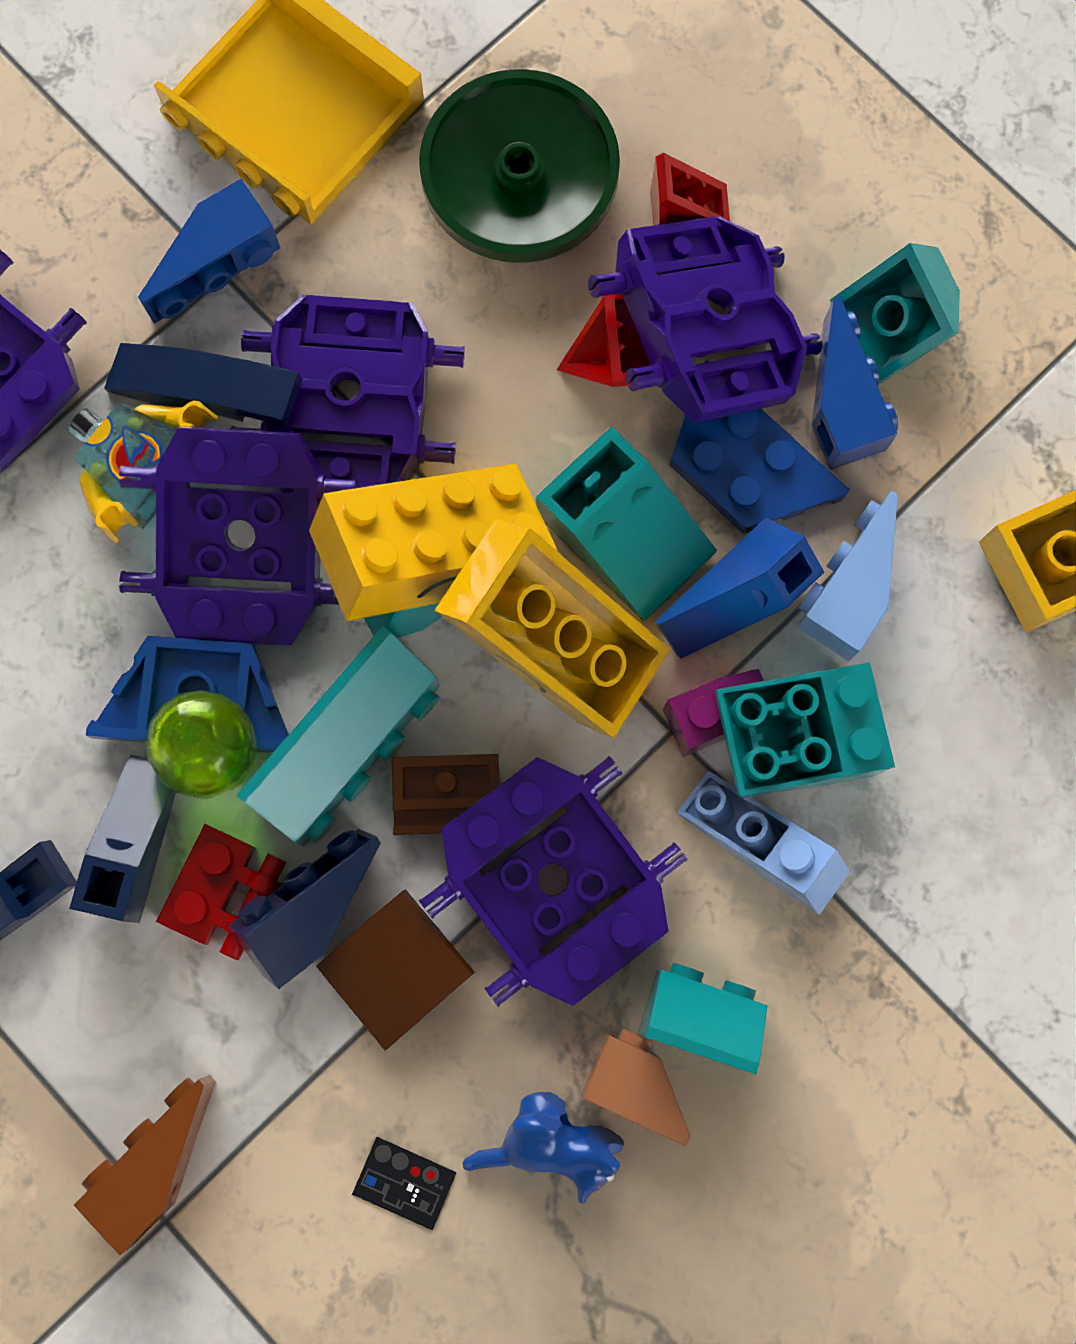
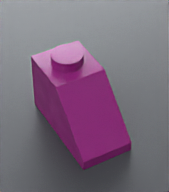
M759 668L715 679L667 700L663 712L683 757L725 740L715 690L764 681Z

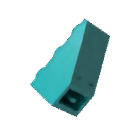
M612 426L536 496V506L545 524L643 622L717 552L714 545L650 463Z
M870 662L715 690L738 798L873 777L895 768Z

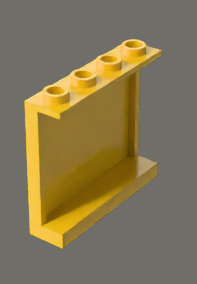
M256 0L173 90L169 89L159 80L153 85L162 104L160 112L168 123L181 132L185 128L197 136L198 143L210 156L217 160L224 157L234 165V170L245 183L255 189L260 185L272 194V200L285 214L290 217L298 214L311 225L424 101L421 73L324 0Z

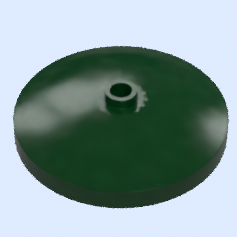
M509 69L475 78L462 85L442 102L433 114L424 132L420 148L419 165L423 193L428 207L438 224L451 238L466 249L489 259L503 262L529 263L553 258L573 249L586 240L599 227L609 212L615 198L618 186L620 155L617 138L607 115L599 104L583 89L551 73L529 69Z

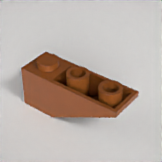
M210 1075L198 1079L195 1083L189 1077L180 1083L164 1100L169 1109L155 1123L147 1118L126 1137L123 1144L128 1148V1151L114 1165L108 1159L105 1160L82 1182L81 1185L87 1192L74 1204L75 1208L119 1255L133 1247L175 1204L215 1084V1080Z

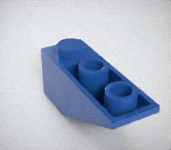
M241 178L197 204L139 294L138 298L154 324L163 318L168 319L179 315L186 309L188 303L205 293L219 291L229 283L233 276L248 267H258L272 257L273 252L281 248L272 223Z
M841 296L833 299L824 318L823 348L819 358L812 417L813 430L830 470L886 451L897 436L898 418L895 409L890 402H884L878 388L879 372L872 357L865 356L859 342L861 332L858 320L852 311L847 312Z
M765 517L655 621V624L675 654L683 658L788 608L825 572L805 536Z

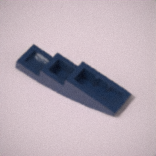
M120 343L104 389L109 393L154 405L184 407L191 401H199L218 416L243 422L244 417H249L287 427L302 378L299 372L240 358L159 345Z
M52 840L38 842L0 872V940L75 888L77 881Z

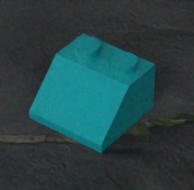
M677 963L672 964L670 972L657 969L638 1032L646 1038L756 1075L760 1063L768 1005L753 1001L756 990L727 980L724 981L723 988L720 990L701 983L704 975L703 972Z

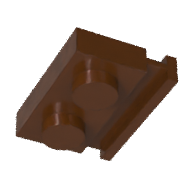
M499 754L392 757L393 835L442 834V828L500 785Z

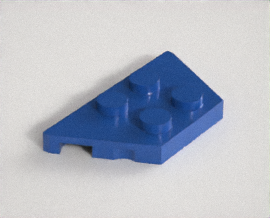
M762 409L693 423L685 415L669 465L742 534L752 531L765 517L772 521L777 519L786 520L803 514L807 509L828 502L832 504L840 502L850 491L849 488Z
M159 636L146 637L134 655L132 667L121 675L111 690V693L114 695L96 721L91 720L86 728V736L91 739L273 753L289 735L257 649L253 644Z

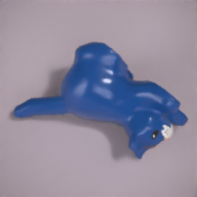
M536 1092L525 1096L521 1100L519 1114L509 1127L502 1147L478 1150L465 1158L462 1166L463 1169L472 1171L512 1165L528 1172L558 1173L570 1178L574 1182L578 1191V1201L581 1204H585L593 1192L598 1191L605 1183L614 1179V1174L619 1171L620 1163L612 1154L621 1152L625 1142L612 1130L602 1126H573L568 1121L565 1111L566 1105L561 1098L551 1092Z

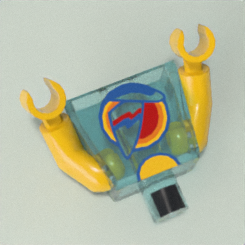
M191 401L184 407L142 404L135 409L125 404H118L105 420L90 409L85 408L79 411L72 419L69 432L85 443L75 457V460L84 469L79 479L80 487L89 512L95 518L96 525L114 543L120 541L116 535L123 525L130 523L134 528L139 526L141 529H144L156 514V492H153L152 489L120 487L119 480L122 478H140L119 476L121 466L153 468L154 465L159 463L178 427H202L207 421L214 420L216 422L218 416L201 402Z

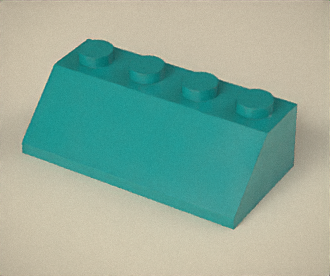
M382 626L236 796L295 843L304 847L309 840L314 843L319 842L334 825L336 818L331 814L345 798L352 802L368 785L371 777L366 773L379 758L387 761L405 740V736L401 734L403 729L414 717L421 721L436 705L440 698L435 693L440 687L437 677L389 630Z

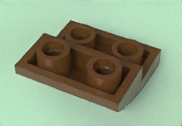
M406 889L389 901L316 965L322 975L385 1051L475 973Z

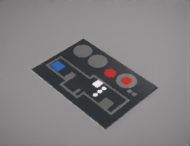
M376 1137L352 1195L433 1230L457 1172Z

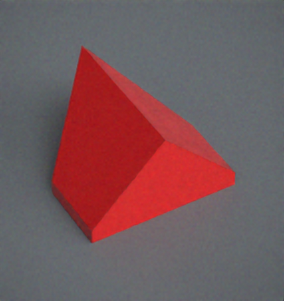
M664 152L655 157L650 191L653 226L717 216L730 221L726 183Z
M612 294L603 296L556 370L606 386L622 387L631 384L626 383V372L628 369L651 365L622 295Z

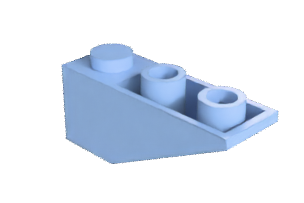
M892 490L881 505L873 500L870 501L854 525L862 530L853 546L843 541L826 566L834 571L825 587L815 582L798 607L806 615L797 628L848 662L860 652L888 610L898 494Z
M707 771L677 812L681 817L772 885L820 915L850 873L835 848L751 796L738 798L736 787L710 771Z

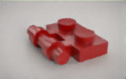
M204 824L156 922L203 945L209 944L217 927L222 928L229 933L219 952L239 961L244 949L228 927V925L239 918L238 914L236 916L225 911L239 882L250 887L241 908L256 897L262 895L269 896L282 885V883L278 882V879L286 861L267 853L258 872L250 869L247 865L256 847Z

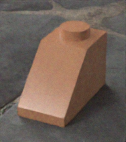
M622 1029L619 1038L607 1033L581 1092L582 1098L686 1146L690 1133L661 1058L649 1052L653 1042L626 1029Z

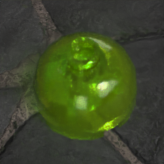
M203 690L178 694L161 705L149 723L145 739L148 762L159 780L182 796L202 800L222 795L226 791H232L241 785L254 767L258 750L257 735L254 733L253 724L245 710L223 694Z

